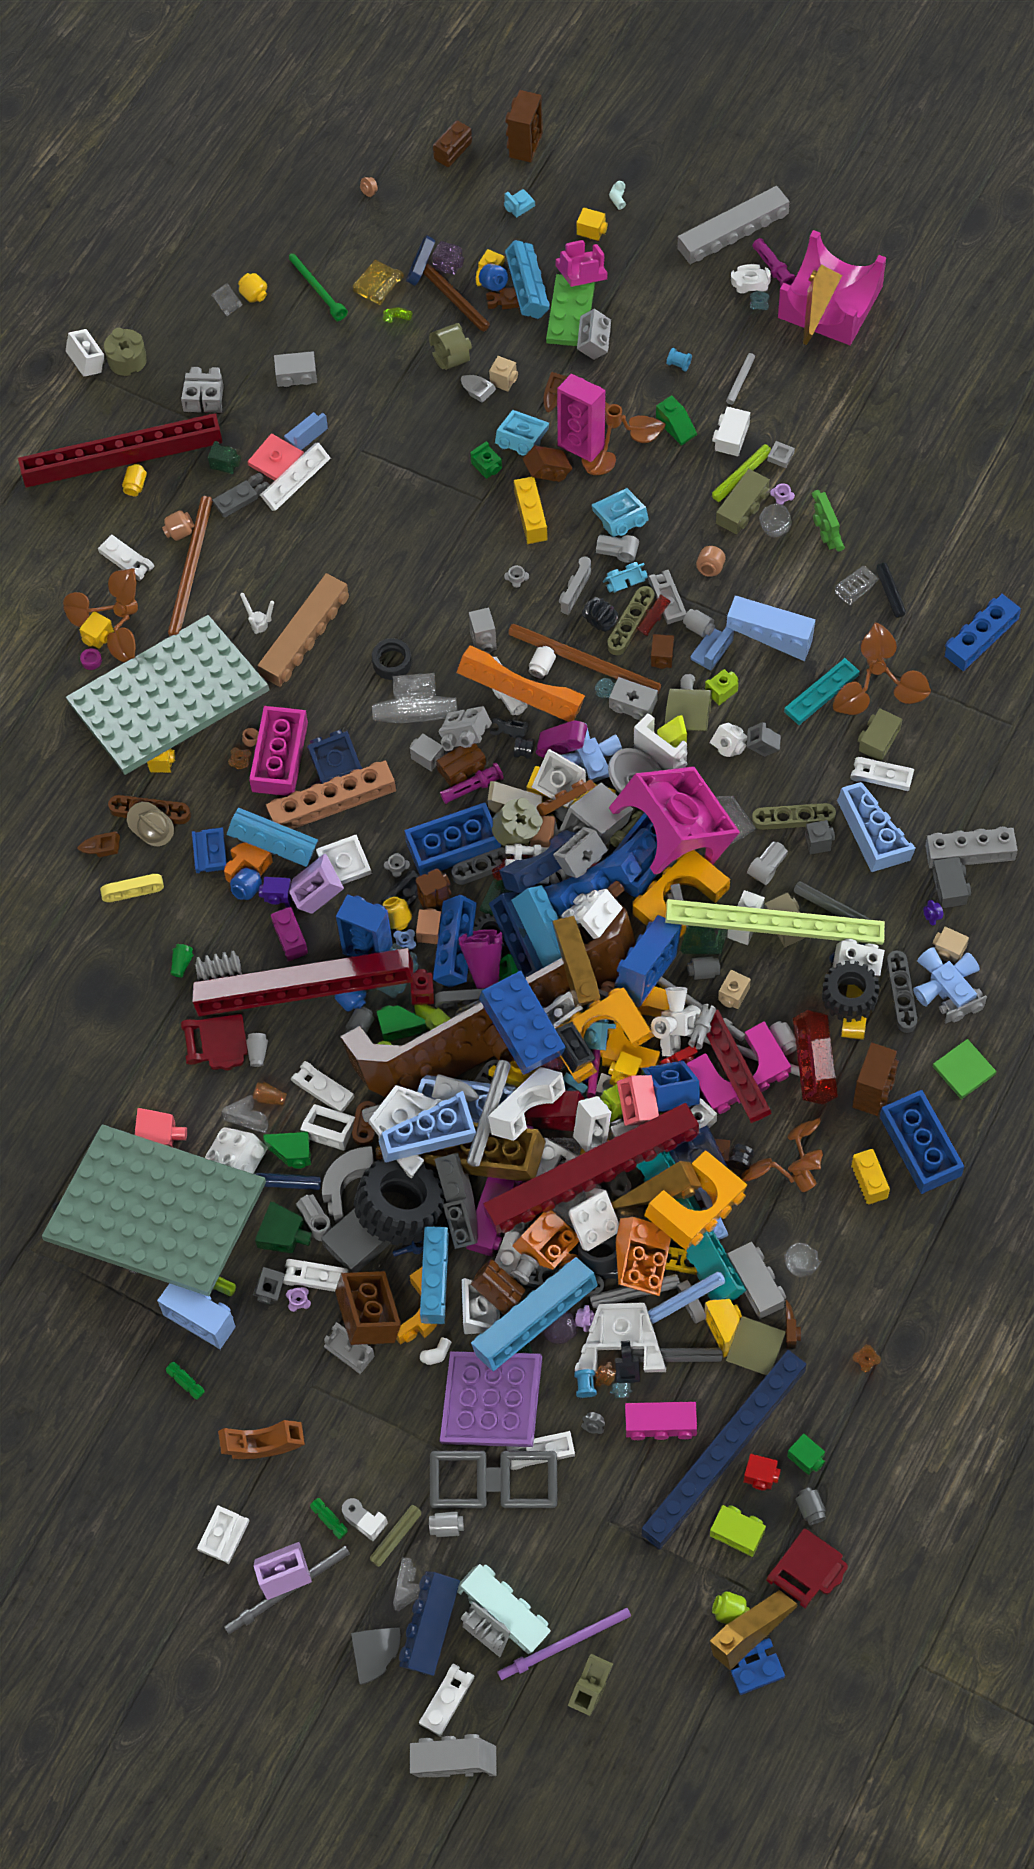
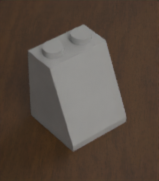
M600 783L569 807L558 834L565 830L578 833L583 827L596 830L604 845H606L614 833L621 830L627 824L633 808L627 807L619 814H613L609 807L617 798V795Z

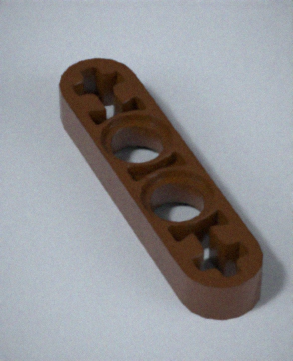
M115 795L108 802L111 814L116 817L127 818L129 812L127 811L128 804L130 810L136 803L149 802L157 808H165L164 814L171 819L173 824H185L191 818L189 807L180 802ZM118 803L122 804V806H119V809H115ZM183 810L184 814H182L181 817H178L177 814H179L180 811Z

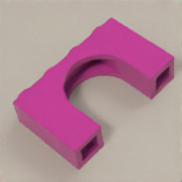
M765 1021L745 1032V1039L759 1064L753 1077L760 1091L763 1092L770 1087V1083L776 1080L781 1082L788 1078L789 1073H791V1065ZM706 1053L687 1063V1066L699 1079V1092L703 1099L716 1113L722 1114L731 1108L730 1105L737 1101L740 1103L731 1083L724 1080L717 1073Z

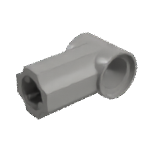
M599 535L596 553L616 556L622 562L631 563L635 560L639 540L630 535H625L622 538Z
M772 842L760 858L754 859L748 868L747 874L767 885L773 878L776 868L788 855V851L781 843Z
M306 1195L300 1198L296 1206L311 1229L313 1237L318 1241H322L321 1237L332 1229L330 1220L324 1214L314 1195ZM319 1225H326L322 1230L316 1229Z

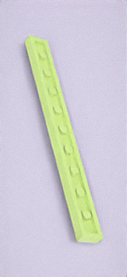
M668 899L666 902L665 923L838 941L853 939L858 943L883 945L885 921Z

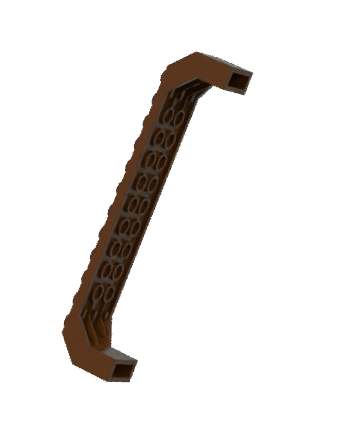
M622 905L621 911L601 936L584 945L598 989L602 988L601 985L605 981L616 982L619 976L617 968L620 961L626 959L631 947H635L636 941L628 913ZM562 958L525 978L542 1008H547L558 996L565 995L567 992L571 993ZM482 1003L475 1005L403 1046L373 1044L360 1026L340 1036L354 1070L369 1090L384 1097H387L396 1085L417 1092L422 1078L426 1075L437 1076L439 1074L455 1078L494 1056L483 1040L485 1031L493 1025V1022Z

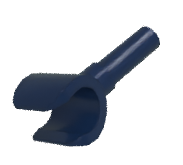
M412 1241L411 1245L393 1251L394 1257L407 1252L421 1254L424 1246L418 1248L415 1244H420L422 1241L418 1243Z

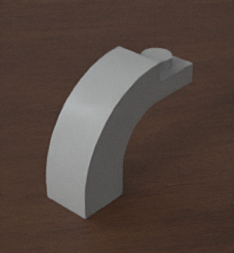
M372 1146L357 1148L343 1154L332 1163L326 1172L322 1185V1197L324 1203H328L329 1216H334L335 1223L340 1222L344 1218L342 1194L345 1187L354 1179L362 1177L365 1170L374 1163Z

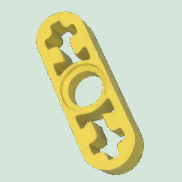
M151 874L106 884L100 890L104 902H114L159 892L164 888L161 875Z

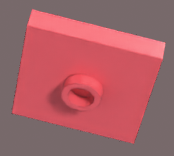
M271 433L248 460V466L275 481L304 452Z

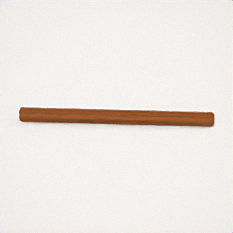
M203 496L200 501L168 630L169 636L177 635L182 628L212 506L211 497Z
M512 624L509 628L510 636L537 647H550L554 654L615 679L620 677L658 690V694L661 690V684L529 629L516 624Z

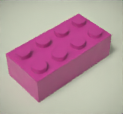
M570 374L557 388L558 446L590 462L604 449L605 390L583 378Z
M264 706L250 774L252 792L290 796V794L295 792L308 725L306 710Z

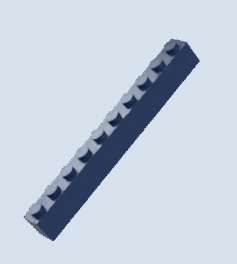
M787 1350L642 1527V1536L659 1550L662 1549L803 1376L807 1365L804 1361Z

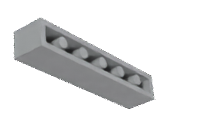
M775 186L679 235L678 250L689 264L700 261L709 254L716 253L729 244H734L744 236H749L754 231L784 218L789 214L790 201L778 186Z

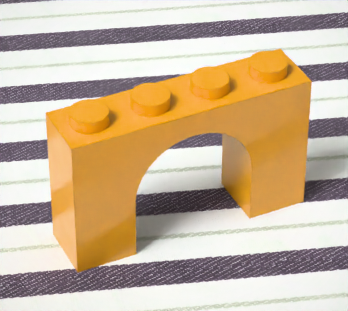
M692 850L680 856L672 867H667L662 877L658 881H653L649 885L647 892L643 896L639 895L633 901V915L646 926L650 921L653 922L657 915L666 918L664 897L671 889V885L674 884L693 886L716 903L730 889V879L699 853ZM686 925L681 926L680 937L686 932Z
M624 987L612 990L608 993L607 998L602 1001L593 1002L588 1010L583 1013L578 1012L574 1014L570 1021L566 1023L573 1022L584 1039L587 1029L593 1023L605 1019L613 1020L621 1025L635 1048L654 1037V1034ZM592 1062L574 1073L567 1066L578 1084L598 1072Z
M653 988L640 1008H638L641 1015L661 1017L662 1012L669 1009L665 989ZM614 1021L613 1024H616V1029L608 1028L606 1050H600L602 1066L610 1068L612 1061L617 1063L621 1051L642 1059L637 1076H641V1068L658 1065L660 1052L642 1046L635 1048L625 1036L621 1025Z
M706 1150L691 1165L702 1186L701 1188L709 1195L712 1207L703 1211L687 1209L663 1190L649 1203L644 1216L685 1250L692 1244L694 1246L698 1245L704 1237L703 1234L706 1231L710 1233L718 1224L717 1220L720 1217L722 1219L726 1218L732 1210L731 1207L734 1204L738 1206L746 1196L744 1191L747 1184Z

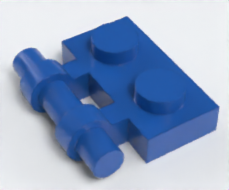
M770 1638L762 1640L745 1656L748 1657L757 1653L759 1660L746 1664L743 1658L738 1663L739 1668L731 1670V1675L740 1695L785 1678L777 1654L767 1656L765 1653L766 1649L773 1647Z

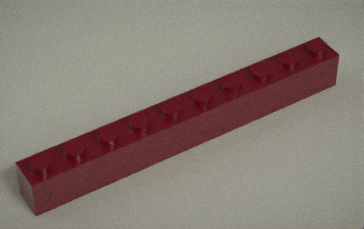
M214 413L19 457L18 461L25 488L217 445L223 442L217 416Z
M409 948L199 981L193 983V1004L198 1016L411 983L413 982V961Z
M684 1103L483 1203L484 1211L497 1234L501 1232L507 1233L515 1225L521 1222H529L535 1218V1215L541 1212H549L557 1204L563 1201L569 1202L577 1194L583 1191L589 1192L597 1184L603 1181L609 1182L617 1174L623 1171L629 1172L637 1164L643 1161L649 1162L657 1154L663 1151L669 1152L683 1141L693 1140L699 1134V1124L687 1103Z

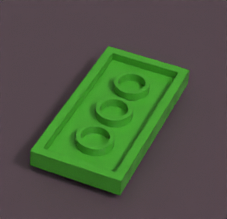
M556 274L546 343L577 346L580 316L592 309L595 282L571 287L563 275Z

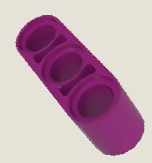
M570 721L540 732L536 754L545 758L549 749L559 755L581 749L584 746L587 725L580 721Z

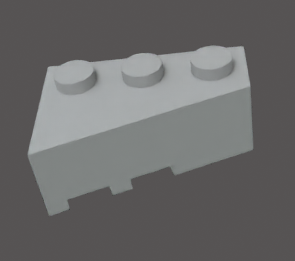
M464 1735V1739L444 1736L441 1738V1741L421 1738L419 1743H410V1774L417 1777H450L453 1774H465L466 1777H473V1773L485 1772L489 1776H497L496 1746L479 1738V1735Z

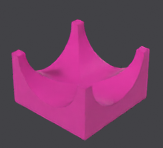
M813 230L810 235L805 258L792 285L783 283L780 288L778 318L804 328L807 293L811 284L808 279L813 270L818 271L822 264L839 273L842 277L814 332L851 346L883 287L886 257L878 255L875 263L869 266L847 264L833 256L824 246L820 232Z
M695 767L636 773L609 807L613 814H619L625 808L634 806L641 809L650 818L657 836L656 856L650 866L654 874L661 873L671 862L685 853L706 847L704 858L713 865L740 833Z

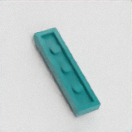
M844 658L784 708V712L800 725L833 698L844 685L857 678L860 671Z

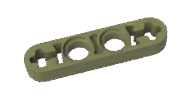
M642 586L636 591L608 638V651L611 654L621 655L627 649L654 603L655 594L652 588ZM646 594L649 595V597H646L644 599L643 604H641L642 596H645ZM633 609H639L642 612L639 616L630 614ZM629 625L632 627V630L630 632H623L621 627ZM619 637H621L620 645L614 647L613 644H617Z
M827 803L763 807L753 812L752 824L760 830L806 827V824L825 820L830 825L835 820L836 810L831 804ZM815 811L817 812V813H816L817 819H814V812H815ZM827 811L829 817L826 818L823 812ZM801 812H807L811 817L807 820H802L798 815ZM780 813H785L789 816V819L787 821H780L777 816ZM771 814H774V822H771ZM759 816H763L764 822H760Z

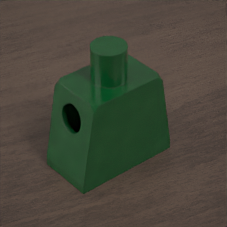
M270 1202L255 1242L257 1248L293 1253L297 1243L309 1246L313 1233L303 1230L304 1221L301 1216L274 1202Z

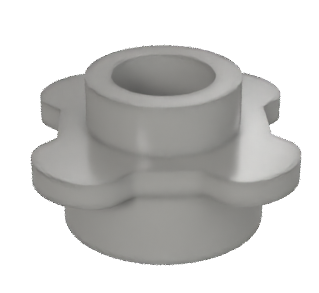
M515 565L505 573L504 578L509 580L513 587L517 588L521 586L524 580L529 579V574L521 566Z
M399 853L393 854L384 863V868L390 870L394 877H400L401 872L410 867L409 861L405 860Z

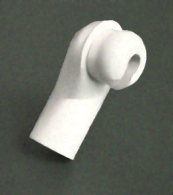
M441 1338L437 1348L421 1352V1362L427 1365L442 1362L452 1342L446 1338Z

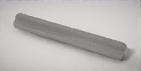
M676 1274L663 1277L661 1292L677 1288L676 1285L680 1284ZM621 1287L591 1295L590 1301L593 1308H598L599 1304H614L650 1294L628 1287Z

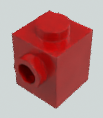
M750 1454L744 1483L752 1484V1487L758 1490L771 1489L773 1482L778 1483L781 1469H777L778 1461Z

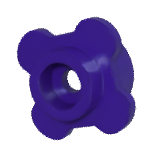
M929 900L928 905L924 907L923 911L925 918L933 926L936 925L937 920L943 918V909L939 903Z

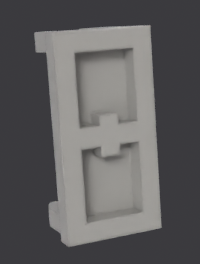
M336 1322L332 1328V1334L324 1339V1348L361 1374L375 1357L373 1349L367 1344L350 1345L346 1329Z

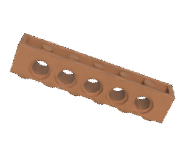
M386 760L375 762L369 767L353 770L350 774L342 777H334L323 784H315L309 789L293 792L290 796L282 799H274L266 804V808L271 821L290 829H295L396 791L395 780ZM374 780L372 783H367L366 781ZM349 787H354L353 790H346ZM330 794L335 795V796H333V797H331V798L326 797V796H328V795H330ZM308 802H315L312 805H307ZM289 809H294L293 812H286Z

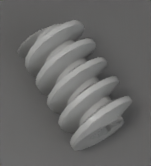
M234 950L231 951L230 958L223 952L222 959H219L217 954H214L213 961L210 960L208 955L205 956L204 962L199 957L196 959L195 966L198 982L201 981V978L204 981L209 980L210 977L218 979V975L224 978L227 977V973L230 977L235 976L236 972L242 975L240 959Z

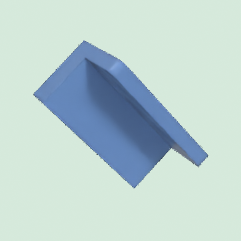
M313 412L284 436L285 441L302 450L328 429L326 415L322 413L318 416Z
M725 627L723 632L714 629L710 636L706 635L691 655V660L711 671L732 643L734 630Z

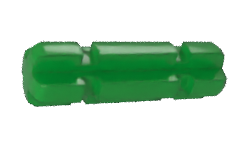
M171 1362L166 1367V1372L171 1377H174L175 1381L189 1392L194 1399H199L204 1394V1389L199 1384H196L195 1380L183 1369L181 1370L180 1366L175 1362Z
M320 1498L315 1499L310 1504L315 1514L318 1513V1517L330 1530H333L334 1535L338 1539L343 1538L347 1534L348 1530L345 1525L340 1523L339 1519L328 1507H325L324 1502Z

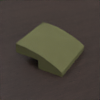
M670 689L665 724L677 716L683 715L686 731L707 732L709 712H711L712 690Z
M742 1316L726 1361L768 1375L774 1367L786 1331Z

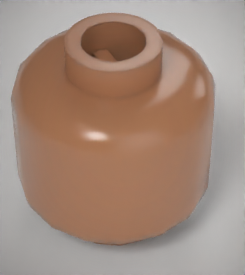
M177 511L164 519L165 526L162 528L168 538L172 537V539L178 541L192 533L194 523L187 512Z
M704 547L696 561L697 569L705 576H717L725 563V554L718 547Z

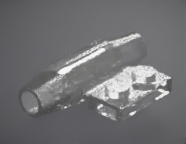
M435 673L393 676V694L395 699L372 704L373 721L389 723L434 721L446 718L449 712L458 711L457 698L434 696L436 694Z

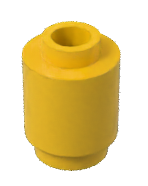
M134 464L127 467L122 484L125 494L138 496L142 491L147 475L142 466Z

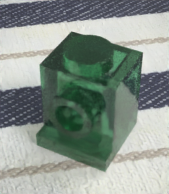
M214 441L208 455L210 468L233 474L235 468L240 465L241 455H237L235 449L229 446H219V442Z

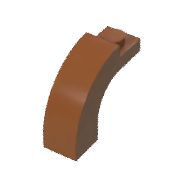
M283 1420L273 1426L258 1430L223 1428L218 1431L221 1454L232 1455L233 1459H256L274 1456L305 1445L302 1424L296 1421Z

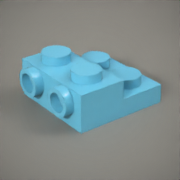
M512 410L497 429L495 443L502 449L510 448L517 451L520 455H526L534 445L540 446V440L548 431L549 423Z
M628 488L592 504L593 512L602 520L604 528L612 537L625 535L629 529L636 526L642 527L649 520L646 507Z

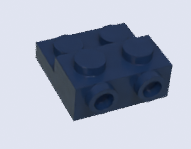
M337 730L330 733L329 738L322 740V737L311 740L310 745H307V750L321 784L330 781L334 777L350 774L353 770L362 769L348 731L342 733V730Z

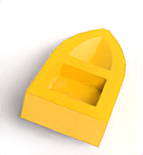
M489 249L486 250L478 263V270L476 272L477 286H481L479 272L482 267L490 263L502 266L505 262V256Z

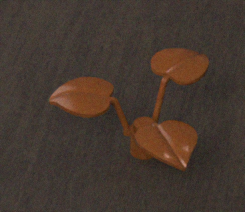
M605 402V422L608 425L604 449L592 462L582 458V465L587 473L591 475H603L614 468L616 456L606 451L608 449L611 428H617L622 422L627 430H631V438L640 443H649L655 440L665 428V423L648 416H634L629 420L628 425L626 416H622V408L617 404L609 405Z
M134 568L119 570L110 575L108 586L110 593L117 597L115 605L88 608L89 599L80 592L68 594L63 601L66 616L76 626H82L89 618V612L113 609L117 616L123 617L114 627V632L109 633L107 636V646L110 653L122 662L135 658L136 644L134 636L127 628H120L126 620L130 619L129 615L135 614L138 610V604L134 599L136 592Z
M875 622L861 643V652L867 658L869 667L866 670L865 685L863 688L858 682H850L844 685L834 699L833 710L849 715L863 712L870 702L869 695L865 691L868 689L871 673L880 675L886 672L894 683L897 684L894 689V696L903 703L920 702L929 696L931 689L927 678L918 671L912 670L904 673L900 681L889 671L884 658H890L894 655L897 648L896 641L884 626Z
M817 1118L804 1122L789 1132L788 1139H796L801 1159L793 1162L788 1167L789 1172H792L793 1175H790L776 1162H772L771 1158H766L750 1165V1169L745 1170L740 1179L744 1182L753 1180L764 1175L770 1168L775 1167L789 1178L791 1183L795 1181L801 1192L812 1189L817 1182L810 1170L821 1169L823 1151L818 1149L804 1155L801 1139L811 1134L819 1126L821 1119Z

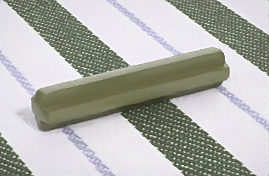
M411 1505L370 1556V1561L378 1567L382 1565L421 1516L419 1508Z

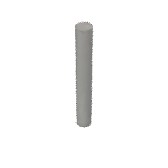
M749 353L726 400L728 404H734L755 359V355Z

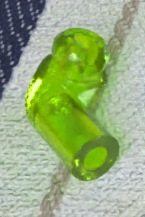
M400 307L386 309L383 312V321L389 323L393 322L394 317L409 321L412 318V311Z

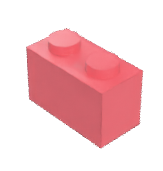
M652 1075L630 1076L617 1081L625 1126L642 1125L659 1116Z

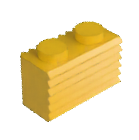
M869 1149L854 1154L851 1167L855 1172V1176H857L856 1179L860 1184L859 1187L862 1188L861 1191L865 1196L864 1199L867 1200L866 1203L872 1204L888 1198L890 1188L874 1150Z

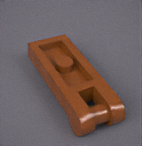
M582 779L571 785L573 788L571 791L567 792L565 789L554 795L556 797L555 800L549 799L538 804L536 809L540 816H545L595 788L596 786L592 779L585 783Z

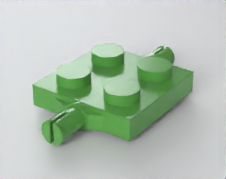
M819 490L812 492L816 502L814 504L815 514L813 515V520L816 527H820L823 543H827L829 550L834 548L837 551L844 550L845 546L839 534L840 525L826 493H820Z

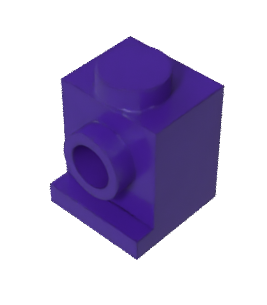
M264 877L263 885L259 886V897L264 898V902L270 904L285 903V907H290V878Z

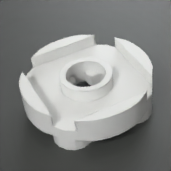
M742 265L737 267L738 271L735 273L734 270L731 272V283L737 288L739 293L756 290L766 291L771 282L770 270L766 267L765 270L760 269V265Z

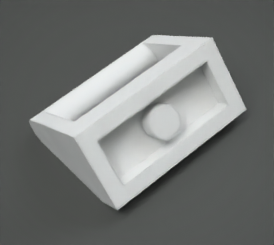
M314 1104L300 1130L301 1132H309V1137L312 1141L344 1151L353 1130L355 1117ZM316 1114L347 1123L342 1133L313 1125Z

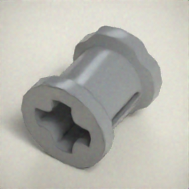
M522 1254L520 1256L521 1261L516 1269L510 1272V1275L516 1281L526 1285L529 1282V1276L534 1268H538L539 1263L531 1256Z

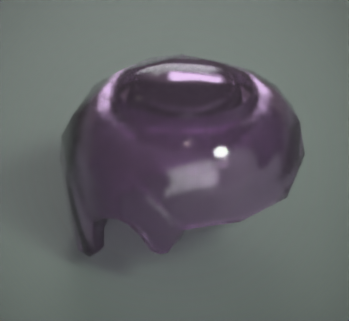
M566 1311L542 1331L545 1338L555 1344H565L571 1338L576 1337L578 1326L575 1322V1316Z

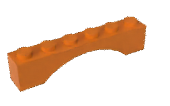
M471 645L463 654L456 672L568 722L575 720L585 698V695L567 687L545 685L524 678L502 666L489 653Z

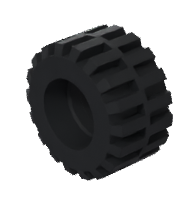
M850 960L845 961L844 965L840 962L836 964V968H830L829 974H826L822 990V1001L825 1002L824 1007L826 1010L830 1009L829 1014L832 1016L836 1014L838 1016L837 1019L841 1021L843 1018H846L847 1022H851L852 1019H855L856 1022L861 1021V1016L864 1018L868 1017L869 1012H873L875 1005H877L879 994L878 977H874L875 972L872 969L868 971V966L866 964L861 966L858 961L850 964ZM844 985H855L861 989L863 994L856 998H847L838 989Z

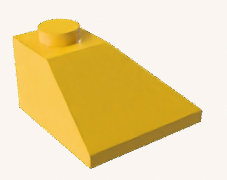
M730 1299L705 1302V1320L719 1348L722 1349L723 1356L726 1357L742 1317L741 1312L736 1304H732Z

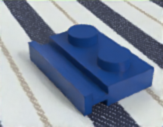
M223 828L201 830L202 832L196 833L192 831L196 873H200V871L224 870L227 859Z

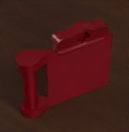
M241 1014L203 1020H184L181 1022V1029L185 1033L187 1047L186 1064L193 1065L209 1061L210 1067L213 1070L223 1069L227 1071L233 1067L243 1065L244 1055L248 1054ZM200 1028L203 1054L196 1053L193 1030Z
M803 1529L776 1567L768 1575L766 1581L771 1585L774 1583L800 1601V1606L806 1609L819 1590L828 1595L835 1587L841 1584L848 1565L842 1560L843 1555L809 1530ZM782 1570L809 1588L808 1593H803L781 1577L779 1574Z

